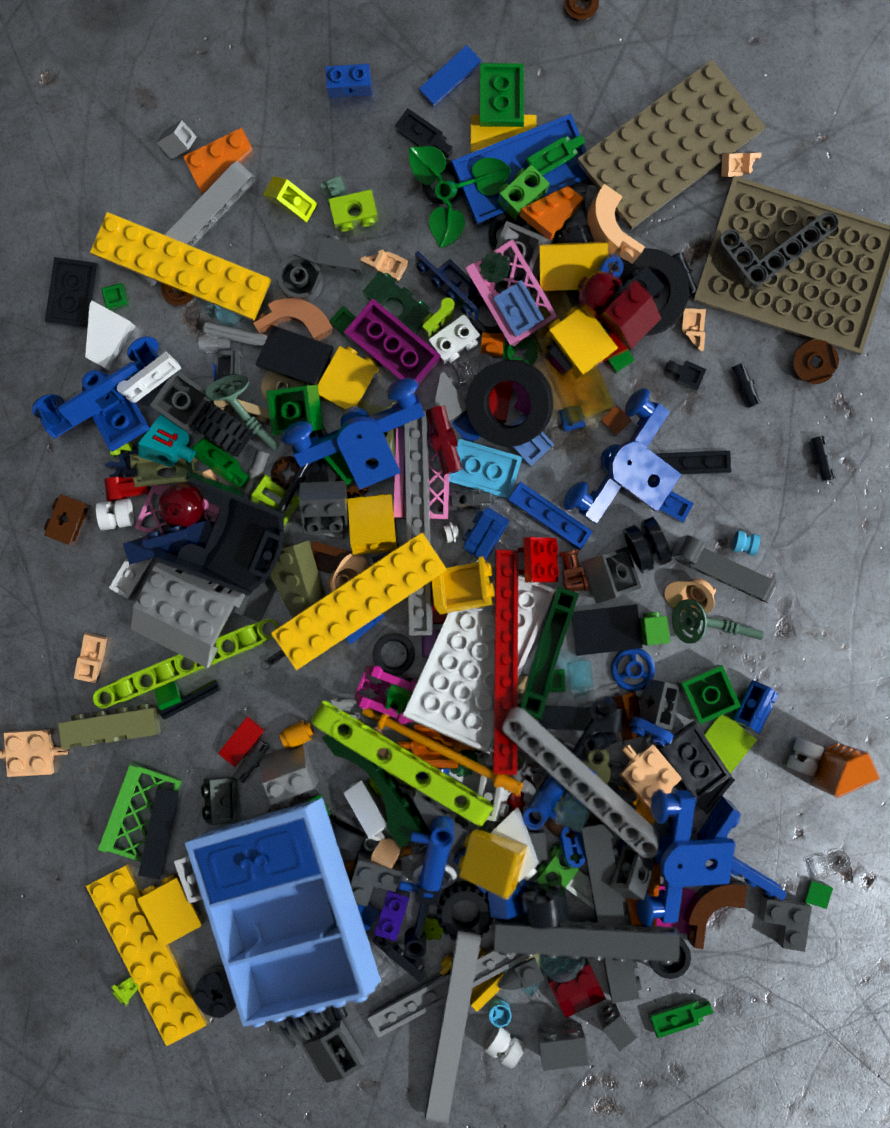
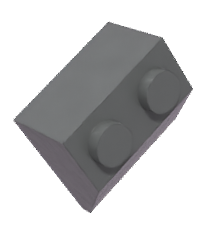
M628 546L582 561L584 572L596 604L642 588Z

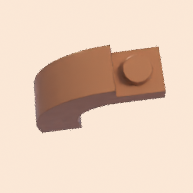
M293 298L280 299L269 303L268 306L272 312L259 315L256 318L257 321L253 323L257 331L263 334L280 323L286 321L298 322L304 325L313 339L317 341L334 332L329 320L319 308L307 301Z

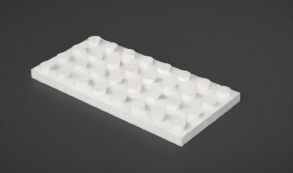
M473 557L471 563L479 562L476 557ZM486 559V562L491 565L492 576H489V582L493 584L495 593V563ZM519 573L518 678L555 593V589L539 582L525 583V576ZM495 596L491 597L492 605L448 613L403 714L405 718L484 753H487L493 739Z

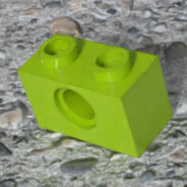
M372 189L329 199L336 231L347 232L359 225L369 227L379 221ZM353 208L360 210L357 216H351L348 213Z

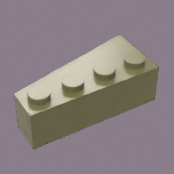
M309 540L282 546L279 559L270 576L293 618L325 597V593Z
M150 703L137 705V710L129 711V707L117 708L115 713L107 714V710L93 712L92 717L86 718L85 713L71 715V720L58 723L62 750L79 745L85 747L99 744V742L109 743L120 741L121 739H134L161 733L158 707H151Z

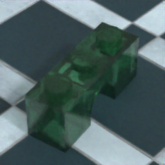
M379 271L363 290L364 297L369 301L373 298L383 307L390 301L399 302L403 306V311L397 319L417 335L424 325L423 320L431 313L429 312V306L421 300L417 302L413 299V294L406 287L400 288L395 284L396 280L390 274L385 273L384 275Z

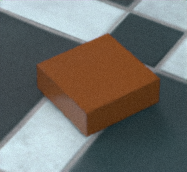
M616 405L600 421L616 436L632 420Z

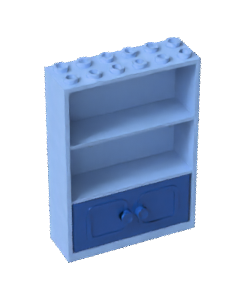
M323 798L209 830L185 842L243 1027L252 1025L253 1028L259 1027L270 1020L276 1023L290 1015L293 1018L304 1015L307 1011L312 1010L313 1013H317L333 1005V1008H338L352 1000L354 1003L362 1002L367 999L369 993L375 990L381 979Z

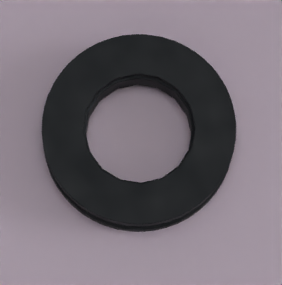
M644 248L633 264L620 258L624 268L619 279L624 285L629 279L628 277L636 269L642 271L647 266L650 270L662 275L669 286L667 303L658 311L661 319L645 336L655 335L672 327L685 311L689 297L688 278L681 264L670 254L653 248ZM615 262V264L612 266V268L610 269V271H611L613 268H615V269L618 268V266L616 265V262Z
M503 360L482 369L472 380L466 398L467 414L476 432L490 443L504 447L522 445L541 434L551 419L554 406L552 389L546 377L535 366L521 360ZM505 380L515 381L522 385L529 393L531 400L530 413L526 420L515 426L499 422L491 413L489 398L493 388Z

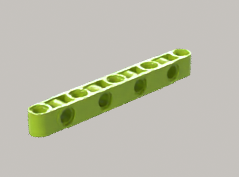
M264 619L217 638L214 646L218 650L210 666L273 639L272 635L265 633L264 626L270 622L276 629L280 626L279 622L275 619ZM226 640H231L234 644L231 652H227L224 649L223 645ZM178 654L98 689L93 694V702L99 708L111 707L206 667L192 661V667L186 669L183 666V660L186 657ZM145 674L151 678L149 686H145L142 683V677ZM103 692H107L110 696L108 703H104L101 699Z
M322 701L310 719V722L323 732L478 826L484 824L494 809V805L486 798L329 702ZM340 724H347L351 730L342 732L338 726ZM386 748L390 753L386 756H381L377 750ZM426 772L428 777L421 780L417 778L416 774ZM462 795L467 799L463 803H458L455 801V798Z

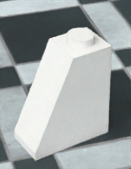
M91 301L89 306L85 357L91 361L90 366L101 372L103 368L111 371L135 325L94 301Z
M362 780L352 783L349 789L344 792V795L368 838L378 842L382 839L393 838L387 830L386 808L378 795H375L368 783Z
M517 807L491 834L528 845L518 882H520L523 878L528 881L537 872L535 867L539 862L527 827L523 821L522 813Z

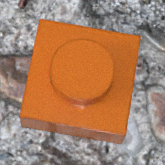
M482 332L481 355L502 357L504 334Z

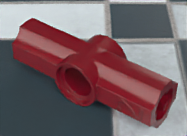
M445 405L426 410L432 430L433 446L436 453H438L443 474L448 475L462 471L457 451V439L453 427L451 428Z

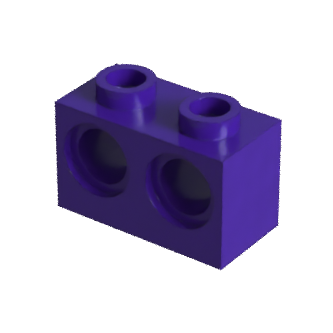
M396 888L395 892L388 890L374 935L393 941L397 940L410 899V892L399 890L398 888Z

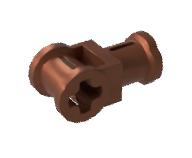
M579 549L559 553L565 568L562 571L564 588L573 592L589 591L583 566L580 567L577 555ZM580 582V584L571 585L572 583Z

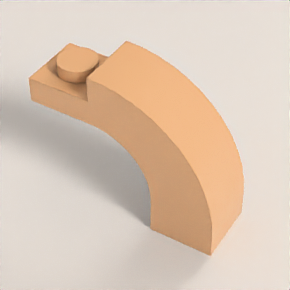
M604 184L589 207L587 215L588 226L595 242H608V255L615 252L622 259L633 264L645 246L625 234L617 225L615 209L623 196Z

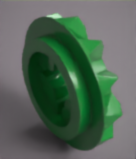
M526 337L516 345L519 350L527 349L524 353L525 361L521 357L513 359L516 354V348L511 346L508 341L505 343L503 348L504 360H521L531 365L536 362L538 349L534 341L529 337Z

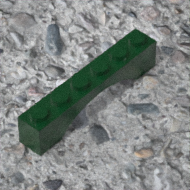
M557 587L553 595L518 707L525 710L538 723L543 715L558 656L579 593Z
M340 724L338 726L342 732L351 730L347 724ZM326 734L322 737L334 756L345 758L357 764L373 779L385 803L387 830L400 848L412 842L410 840L412 832L423 833L428 829L421 814L412 807L411 799L401 792L398 781L393 776H390L385 769L332 736Z

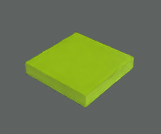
M726 714L716 717L704 732L705 737L730 774L757 741L755 737Z

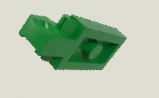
M582 134L572 140L569 137H562L528 157L525 162L528 167L532 165L544 176L572 160L578 155L577 149L582 147L586 141Z
M204 436L191 448L196 451V458L223 479L231 481L232 484L239 488L246 483L248 475L241 470L242 468L238 465L239 461Z
M695 1000L649 1014L656 1037L661 1038L698 1026L700 1022L704 1021V1016L714 1012L709 1001L698 1003Z

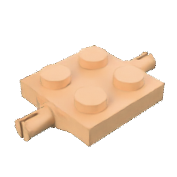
M51 729L6 731L4 733L5 746L3 750H0V759H4L6 763L7 777L53 774L54 757L56 755H68V750H62L61 746L54 747L51 740Z
M630 744L622 748V751L630 761L619 775L631 790L637 794V797L646 808L651 809L650 802L654 791L662 789L664 793H670L672 788L682 778L654 744H650L640 753H636Z

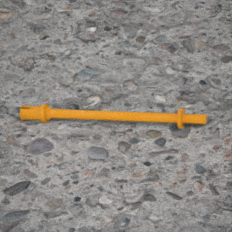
M369 707L362 711L363 715L378 722V729L381 730L387 726L491 779L494 787L498 789L501 787L516 796L520 794L523 782L508 775H493V770L390 719V716L387 714H380Z

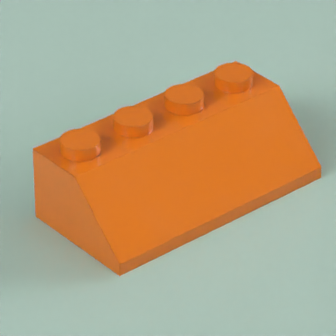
M834 743L826 747L827 750L823 752L821 760H818V768L815 776L811 779V785L838 798L880 779L868 752L844 744Z

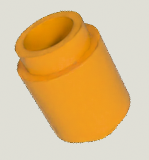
M301 720L284 728L283 732L279 733L285 749L290 747L293 749L312 740L311 735L314 734V731L309 722L305 723L304 720Z

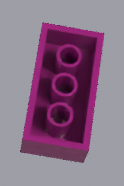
M373 298L344 331L345 337L376 361L396 380L412 378L417 381L418 387L441 361V355Z

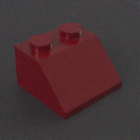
M635 280L598 319L631 350L661 319V316L652 296Z
M587 957L547 976L553 994L566 1018L606 1000Z

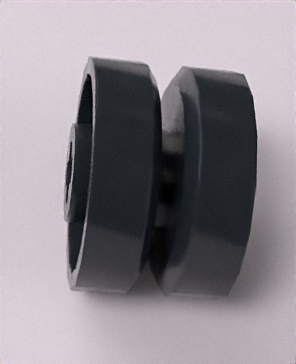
M654 517L641 521V530L636 525L623 529V535L629 552L641 573L654 569V561L660 566L672 561L668 542Z

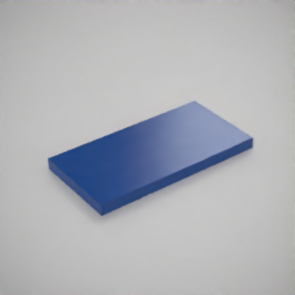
M569 114L452 160L451 166L458 183L475 178L472 173V167L478 160L487 157L500 159L511 169L506 182L511 184L515 180V175L522 168L525 170L528 168L525 162L528 157L562 137H569L572 140L579 136L580 133L572 114ZM584 145L577 149L578 155L572 160L543 176L550 185L547 193L540 199L566 186L572 187L589 180V177L576 162L581 155L587 152ZM477 182L461 187L476 225L495 218L502 213H507L497 203L499 193L492 196L484 195L477 189ZM525 182L527 186L534 187L532 182ZM516 196L509 197L512 201H519Z

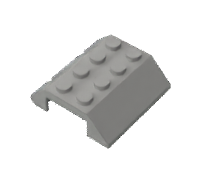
M158 562L153 567L133 606L131 630L209 668L218 650L214 644L233 607H240L245 594L226 587L218 593L217 591L221 588V585L186 572L179 574L180 570Z

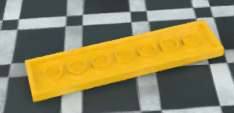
M109 212L106 213L90 250V253L96 257L255 321L272 281L269 277Z
M421 532L273 630L271 634L294 668L298 670L447 571V569Z
M128 864L88 884L86 888L134 983L139 985L138 991L165 1045L168 1046L205 1027L208 1022L194 1002V995L169 945L161 946L137 900L143 894Z

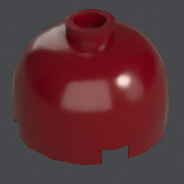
M606 271L594 272L589 277L584 276L578 285L580 289L578 300L581 308L587 314L597 319V312L602 314L617 293L613 290L616 285L620 287L621 280Z
M177 483L167 488L159 498L158 503L159 514L163 521L169 526L181 525L182 528L190 527L197 523L205 509L204 498L200 491L186 483Z

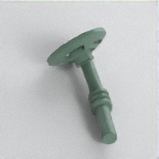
M226 376L208 386L205 394L209 400L228 401L244 421L245 426L249 427L253 435L256 434L272 451H275L280 446L262 428L263 425L259 424L258 420L255 421L256 418L251 417L237 400V395L242 393L249 385V380L246 376Z
M692 599L679 602L672 616L673 628L677 637L687 644L699 642L704 637L707 626L723 629V632L728 631L729 634L733 632V635L741 634L762 640L764 634L763 631L739 625V622L734 624V621L729 622L728 619L723 621L708 618L703 607ZM685 609L687 612L684 616V622H680L681 613ZM683 630H685L688 634L693 635L692 638L687 636Z

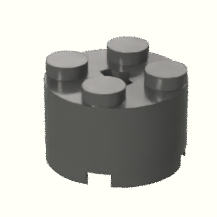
M298 253L283 259L279 264L277 280L283 294L287 298L301 299L311 303L318 297L323 288V275L319 265L312 257ZM303 275L304 280L297 282L296 278H301Z

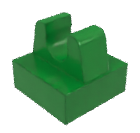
M392 684L388 691L385 708L389 710L391 706L398 709L397 714L405 712L413 692Z

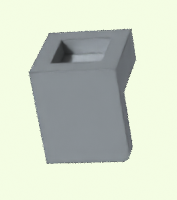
M181 120L164 130L156 143L169 158L173 159L189 150L196 136L184 121Z

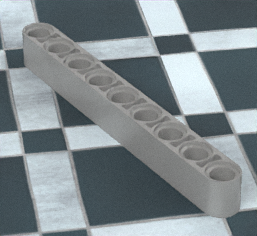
M518 707L510 709L504 722V732L636 852L646 858L654 857L658 851L659 832L525 710Z
M457 931L426 1104L425 1121L448 1124L480 947L481 935L477 933Z

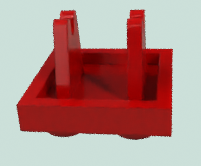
M524 537V547L518 548L519 552H524V570H519V574H525V583L558 582L557 538Z

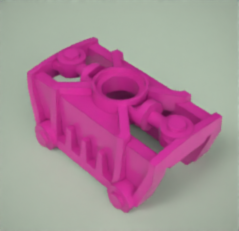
M377 665L372 667L366 666L354 699L362 709H368L369 707L397 718L398 723L407 724V722L414 721L403 717L404 712L397 714L398 709L391 706L389 710L385 708L386 697L384 696V691L394 684L414 692L418 681L409 682L385 673ZM366 673L381 679L383 684H372L366 677ZM371 688L379 696L370 698L360 694L359 691L360 689L367 690Z

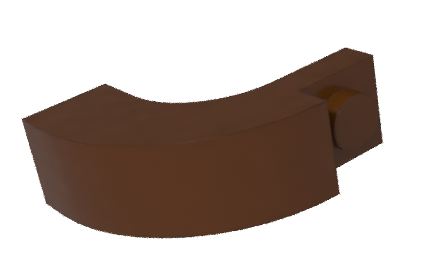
M730 880L729 884L706 885L692 897L685 910L683 919L691 925L687 931V939L694 948L704 949L707 922L716 910L723 907L745 908L747 885L741 881Z

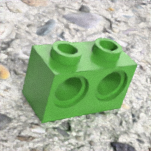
M532 165L526 170L522 168L515 175V180L511 184H504L498 192L499 198L497 203L515 221L520 217L521 209L538 201L547 193L550 185ZM525 182H532L534 187L527 186ZM516 196L519 201H512L509 197Z
M660 612L643 613L644 618H639L642 645L670 643L667 616H661Z
M555 844L548 854L550 858L547 862L541 863L536 869V880L540 884L549 883L546 880V875L549 872H555L558 874L556 880L561 881L562 886L566 888L581 866L570 868L566 864L560 863L559 858L562 855L561 844ZM573 850L570 860H574L576 864V860L580 859V857L575 855Z

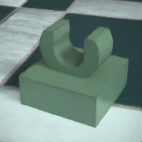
M340 175L320 183L328 206L330 205L329 199L348 195Z

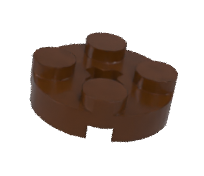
M810 339L795 349L792 361L793 369L803 381L811 384L824 383L833 376V373L838 368L839 356L836 349L827 341ZM815 355L817 358L822 359V361L818 363V367H814L813 364H810L812 357Z

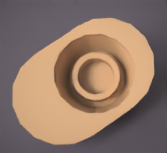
M349 554L342 559L337 569L328 578L327 583L330 593L369 567L368 561L363 555Z
M701 578L691 581H675L666 587L664 596L667 603L674 609L682 600L692 599L703 607L705 613H708L715 606L714 594L716 588Z

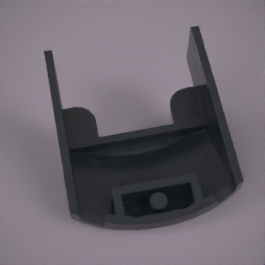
M187 470L186 480L204 487L205 499L209 503L221 508L205 547L188 543L180 548L177 556L156 548L153 560L249 596L261 583L263 584L279 559L284 541L283 512L231 485H225Z

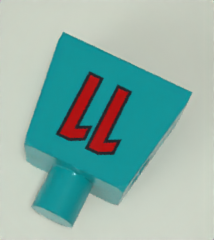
M160 414L138 443L139 457L169 467H173L179 458L191 462L196 451L188 447L189 434L162 414Z

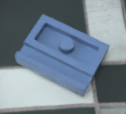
M522 280L494 297L495 302L516 337H519L545 320Z
M523 413L511 426L521 424L528 415ZM542 431L541 434L529 442L514 446L513 448L531 467L555 444Z

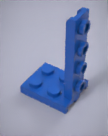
M722 796L697 834L698 840L728 838L727 835L732 828L738 825L741 815L730 800ZM733 857L731 874L734 876L740 874L745 877L744 880L749 885L755 888L757 885L763 888V892L773 899L775 897L781 900L785 899L786 892L777 882Z

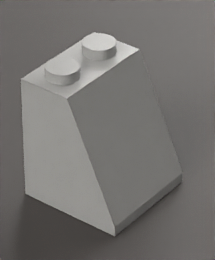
M305 743L293 749L291 747L288 749L282 748L262 757L263 786L270 805L312 790L319 783Z

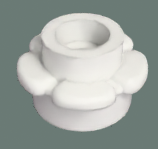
M449 522L448 525L443 526L446 542H454L455 544L456 538H460L457 525L453 526Z

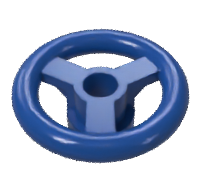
M641 648L623 650L614 657L611 665V674L616 684L622 689L639 691L646 688L647 679L654 678L655 664L652 657ZM629 654V663L626 665L625 671L618 674L620 660ZM636 654L646 660L649 668L648 673L644 671L643 665L636 661ZM633 665L637 667V672L634 674L630 672V668ZM627 677L633 679L642 677L645 679L636 685L627 684L623 681Z

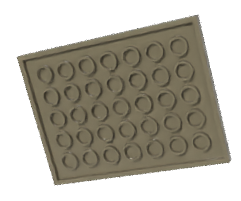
M734 175L693 302L807 339L825 340L835 348L861 355L890 268V225ZM832 212L839 219L838 227L827 238L755 290L744 286L716 247L717 240L722 233L728 229H733L741 235L756 257L761 260L823 213ZM822 221L823 227L830 229L829 223ZM804 234L805 240L812 242V237L809 234ZM724 238L726 245L733 246L731 239ZM786 247L788 254L795 255L794 249ZM737 256V260L740 263L746 264L745 257ZM768 260L771 268H777L775 261ZM756 273L750 274L753 281H760Z

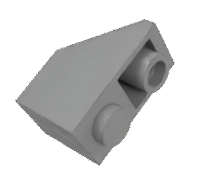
M442 372L439 378L434 407L445 405L449 421L452 423L467 413L466 396L463 393H458L455 388L458 385L454 378Z

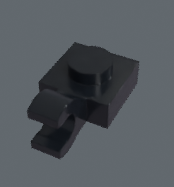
M669 360L664 371L678 375L676 382L698 390L706 369L687 360L683 366Z

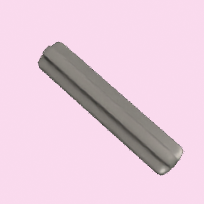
M208 321L203 326L204 334L263 347L268 338L265 334Z

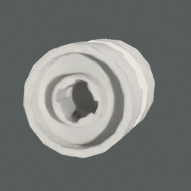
M129 498L116 500L114 504L111 501H103L96 504V517L101 531L115 529L116 525L120 528L134 526V511Z
M797 737L793 746L795 753L790 755L786 767L814 777L818 768L816 761L821 760L825 748Z
M497 1027L487 1040L484 1052L492 1058L498 1057L499 1063L511 1070L523 1055L526 1044L516 1037L510 1038L508 1031L502 1027Z

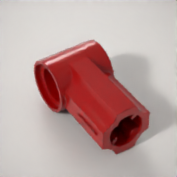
M111 477L104 479L106 500L111 502L127 499L128 497L148 495L151 489L150 486L134 487L133 477Z

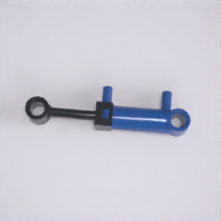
M601 696L591 705V721L574 748L569 745L566 747L582 763L587 758L581 754L585 748V740L593 735L600 723L607 722L616 712V703L612 698ZM598 705H605L608 708V714H602L598 709ZM550 773L524 812L523 821L530 829L537 830L541 828L549 817L562 826H565L568 822V818L554 810L567 788ZM533 811L538 812L540 814V820H537L533 817Z
M439 816L433 820L430 835L412 832L410 837L411 841L428 844L417 883L400 881L399 890L415 892V902L420 903L415 927L408 929L404 935V953L411 959H420L426 953V933L423 928L429 905L438 906L441 884L451 844L454 841V823L446 816Z

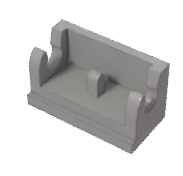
M334 697L331 700L332 705L357 720L360 719L359 712H350V707L357 703L355 700L339 699V697Z

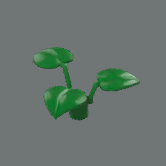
M433 146L409 148V162L416 179L422 184L431 185L438 178L435 193L438 198L446 203L448 209L446 207L436 208L429 217V227L438 246L445 247L457 240L465 227L464 214L460 210H452V205L449 202V199L456 195L457 188L477 182V189L482 194L487 196L495 195L506 184L511 169L500 159L482 158L472 167L474 179L455 184L451 180L442 181L440 173L445 170L446 159L440 149Z

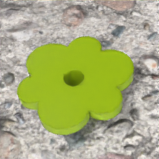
M427 916L423 928L426 933V939L440 940L443 928H440L437 918L432 919Z

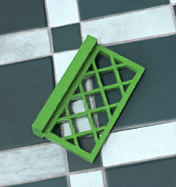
M131 762L98 850L105 853L109 851L141 862L142 856L138 855L135 847L145 843L147 834L143 826L149 824L150 820L141 823L136 812L148 807L150 813H152L151 805L154 803V800L148 801L144 791L154 786L157 788L159 784L165 781L174 783L173 789L178 790L181 780ZM141 772L150 775L154 782L143 789L139 783ZM137 785L139 790L134 792ZM141 793L146 804L134 809L131 799L133 796ZM128 807H130L131 811L126 813ZM133 814L138 825L126 830L123 820ZM140 828L145 839L133 844L128 833ZM125 835L130 846L123 850L114 847L116 839Z

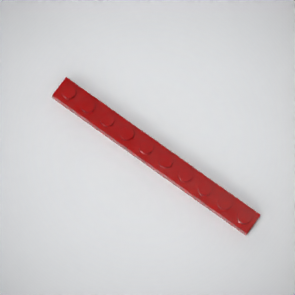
M496 549L493 775H517V743L504 732L503 726L510 709L518 707L519 550Z

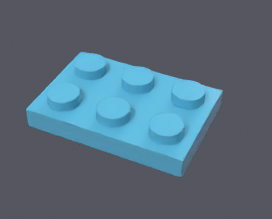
M459 439L457 451L462 471L450 474L449 482L470 489H481V492L492 493L494 496L508 499L512 494L522 457Z

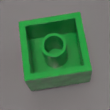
M318 385L266 391L272 436L282 435V432L289 425L300 421L310 423L313 427L312 431L323 430Z
M717 664L677 682L679 686H682L681 692L694 721L699 725L741 707L723 665Z

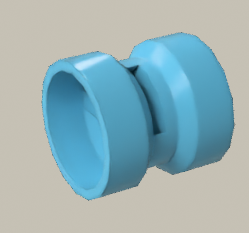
M737 530L733 540L732 551L740 553L744 550L748 555L756 556L760 545V535L754 533L746 535L744 531Z
M501 998L493 1000L488 1008L489 1019L494 1026L504 1027L511 1021L510 1005Z

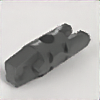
M481 489L450 491L449 498L452 497V505H449L448 512L482 509V504L493 503V494L481 493ZM444 493L440 496L441 499H444ZM465 497L467 498L466 503L463 502ZM443 505L438 506V512H443Z

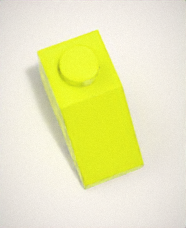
M275 176L272 177L263 193V196L278 208L304 222H308L318 204L288 179Z

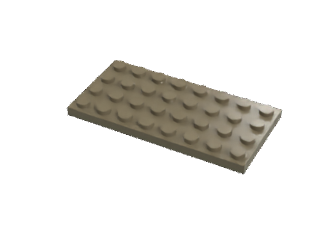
M710 60L581 155L576 162L599 190L605 184L623 196L615 211L627 227L632 230L722 162V154L735 153L763 132L766 126L716 63Z

